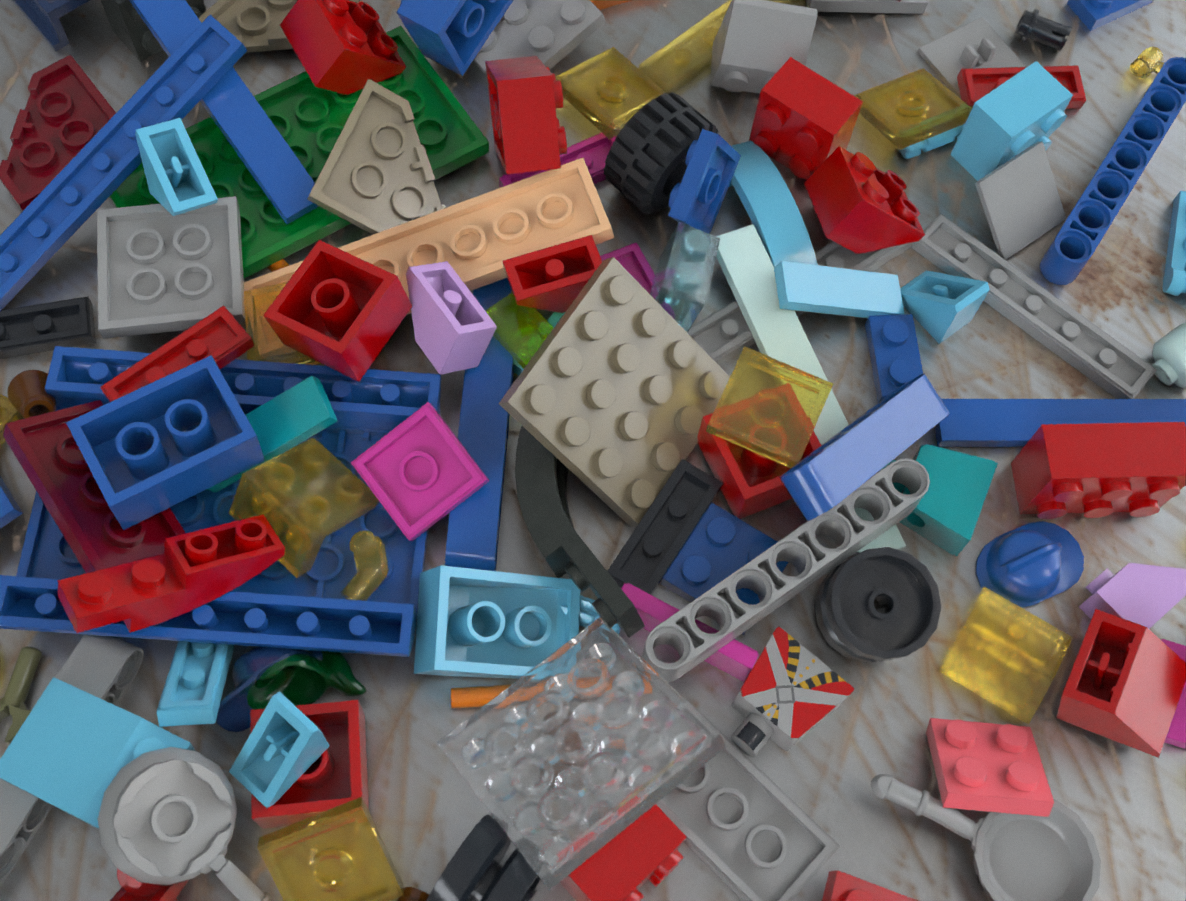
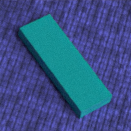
M310 376L246 414L245 416L257 435L265 461L206 490L215 493L336 423L338 420L320 379Z

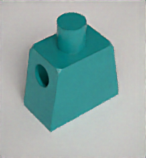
M929 444L921 445L912 460L919 462L925 467L929 474L930 485L916 508L899 523L948 553L958 556L972 538L998 463L993 460ZM893 459V460H892L890 463H888L885 467H887L888 465H890L892 462H894V461H896V460ZM898 482L892 483L900 493L905 495L911 494L905 485Z

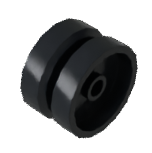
M890 547L866 549L833 568L819 585L815 602L818 627L828 644L845 658L862 663L882 662L906 657L925 646L937 629L942 608L938 585L928 568L910 553ZM874 599L877 600L878 604L880 605L878 609H875L874 607Z
M487 814L476 824L458 848L426 901H532L538 891L536 887L547 870L552 856L529 841L518 846L502 866L500 863L511 843V828L492 815Z

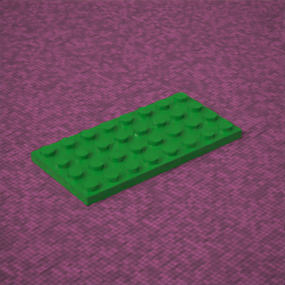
M399 26L386 32L397 44V52L405 63L406 68L401 74L377 84L409 101L415 118L413 122L420 143L424 145L435 180L489 153V141L403 27ZM305 71L254 95V97L313 181L316 182L363 89L345 95L315 87ZM211 117L186 128L187 134L217 198L233 196L237 198L240 208L244 279L351 224L349 221L320 206L286 224ZM142 163L109 196L115 208L160 204L149 192Z

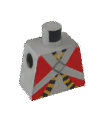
M778 626L732 703V706L746 719L731 735V738L742 751L752 757L757 755L769 739L781 749L788 751L839 708L855 688Z

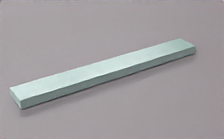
M754 224L713 237L711 247L776 387L779 388L789 384L820 444L823 445L849 424L795 311L780 309L774 266ZM862 508L854 509L857 516L861 519L874 521L873 516L867 510ZM895 524L857 551L854 556L866 549L890 547L903 550L906 544Z

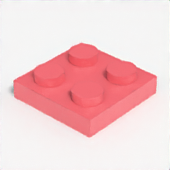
M930 718L926 735L943 808L1049 817L1054 800L1031 727Z

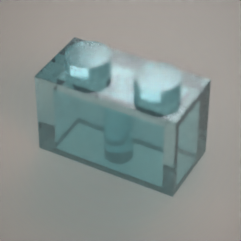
M678 222L660 255L650 295L688 333L706 303L720 238Z

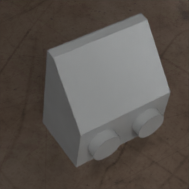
M732 0L713 41L710 86L722 87L730 92L747 91L760 94L761 89L790 57L806 65L817 19V9L767 0Z

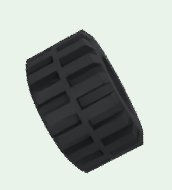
M676 93L662 94L637 111L621 129L605 161V179L645 214H655L669 206V198L674 186L677 183H681L687 169L686 155L691 143L699 139L702 129L719 134L718 129Z

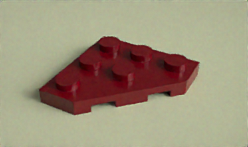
M71 54L32 74L28 85L29 99L25 110L20 109L10 136L13 143L7 160H2L0 164V181L22 212L116 114Z

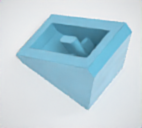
M181 118L136 129L135 135L149 192L172 216L217 203V196Z
M926 270L900 288L903 307L910 314H913V317L940 344L972 321L990 288L986 281Z
M278 692L270 699L229 772L266 808H269L275 804L330 745L321 730L281 692Z

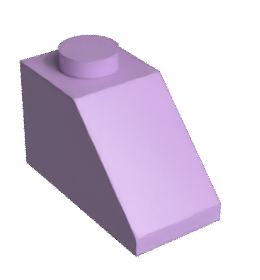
M448 261L409 267L406 278L409 299L412 304L411 313L416 343L440 375L478 367L497 328L496 324Z
M1128 563L1114 575L1107 568L1085 587L1092 595L1079 608L1090 619H1092L1094 611L1097 609L1150 629L1186 596V569Z

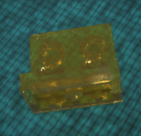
M311 438L243 473L229 514L236 521L264 514L285 547V554L278 561L298 578L311 570L326 536L375 508L379 500L365 483L318 440Z

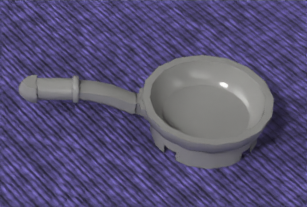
M168 747L143 753L119 770L104 791L98 815L102 847L117 869L139 882L166 886L190 880L200 873L207 874L214 870V874L239 901H272L269 893H263L242 871L224 857L228 852L227 845L232 839L237 807L233 786L218 764L198 751Z
M879 774L871 780L872 791L877 797L882 800L886 798L914 811V814L917 816L922 814L959 836L972 841L971 847L974 851L973 865L976 876H979L980 883L984 887L983 891L990 901H1092L1099 888L1101 859L1094 836L1078 814L1053 799L1054 804L1049 817L988 812L986 817L980 818L976 824L954 808H943L942 802L929 796L928 791H919L893 779L892 775Z

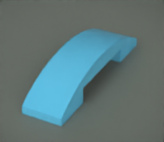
M752 141L732 145L741 157L729 187L734 186L774 268L781 261L818 265L808 231L797 204L774 163Z

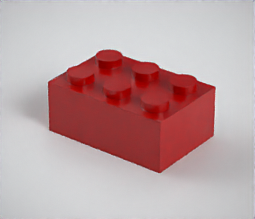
M537 56L485 61L494 147L506 174L560 169V155L567 154L564 126L560 127L559 119L556 117V109L563 108V93L560 80H556L555 74L551 73L549 67H546Z
M1185 422L1042 424L1011 462L1019 513L1037 514L1040 519H1055L1067 513H1083L1086 518H1101L1113 512H1130L1132 517H1146L1158 513L1166 502L1172 497L1179 495L1180 490L1186 486Z

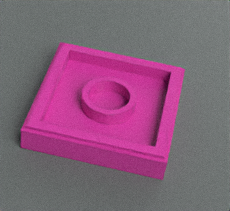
M429 402L351 462L409 541H414L490 481Z

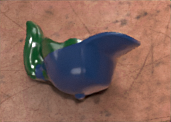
M256 647L236 660L232 671L235 689L221 700L216 723L221 728L230 732L244 731L250 728V710L265 709L272 696L278 692H281L293 705L297 706L313 704L330 687L337 689L345 696H360L365 694L367 689L355 678L348 662L340 652Z

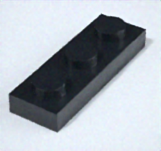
M681 460L607 570L619 587L622 588L624 583H630L653 595L687 539L720 492L723 485L721 481L686 460Z

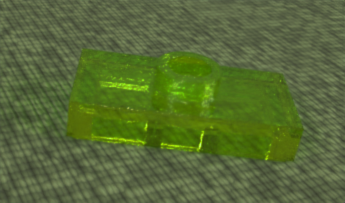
M513 292L486 310V313L497 326L493 336L524 369L553 330L552 325L536 308L517 305Z

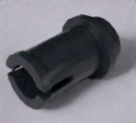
M1034 9L1033 12L1025 10L1015 29V33L1021 35L1020 40L1026 41L1029 38L1060 52L1067 42L1065 36L1070 35L1072 27L1038 15L1039 10Z

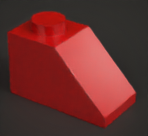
M592 235L503 260V267L517 305L564 313L600 266L602 260Z

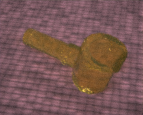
M1157 47L1146 48L1131 63V72L1139 78H1147L1153 72L1158 74L1164 65L1162 51Z

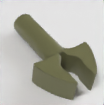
M30 646L21 649L5 695L0 699V722L10 714L13 718L12 725L5 738V743L9 745L32 711L28 710L25 701L42 653L39 649Z

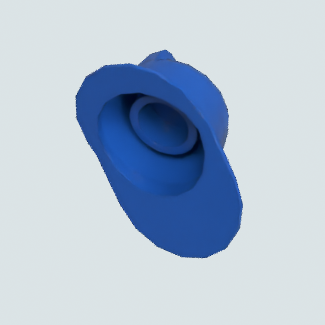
M1038 521L1004 533L986 544L977 558L976 575L980 587L991 600L1004 607L1021 609L1036 605L1068 590L1076 584L1084 570V556L1079 543L1069 531L1054 523Z

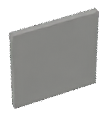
M983 17L920 47L918 50L922 58L961 103L957 75L961 69L1027 67Z
M1043 141L1036 142L975 182L998 254L1005 260L1066 220Z

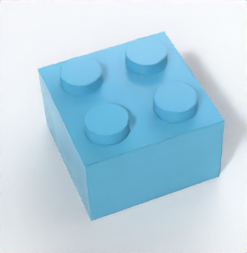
M1035 61L974 103L950 155L978 181L1038 141H1043L1045 150H1047L1052 143L1049 139L1050 135L1060 127L1067 117L1064 111L1073 94Z

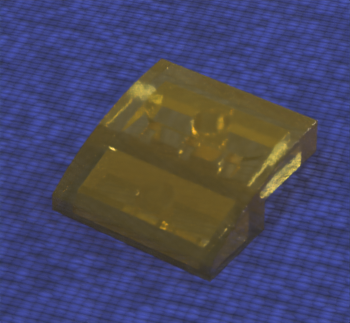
M983 586L961 623L959 633L936 671L1029 725L1051 685L1073 637Z

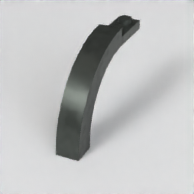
M521 426L516 449L515 479L521 512L532 539L556 577L561 578L567 573L581 592L590 588L598 598L591 604L609 629L617 623L627 637L630 638L645 627L634 604L573 527L567 500V476L569 469Z

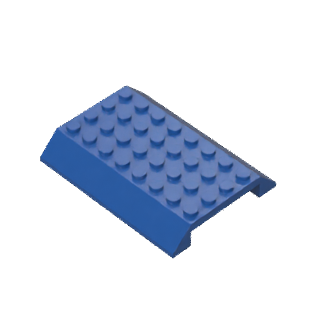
M55 346L45 391L56 400L55 411L101 400L103 405L110 401L100 387L151 353ZM235 359L221 368L220 371L245 415L308 377L314 376L320 379L338 421L215 493L204 490L170 507L186 533L264 514L285 547L284 556L239 587L192 611L131 633L124 620L76 633L58 597V580L85 574L86 572L37 491L16 576L0 575V629L409 657L417 628L420 573L424 572L429 529L414 541H409L351 462L427 402L432 404L440 415L441 375L368 369L360 382L328 366Z

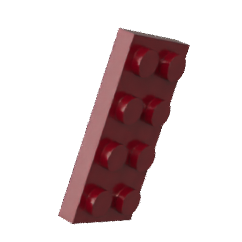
M101 400L6 423L3 437L86 573L164 554L165 538L186 534L170 508L125 530L119 524L66 424L70 420L103 406Z

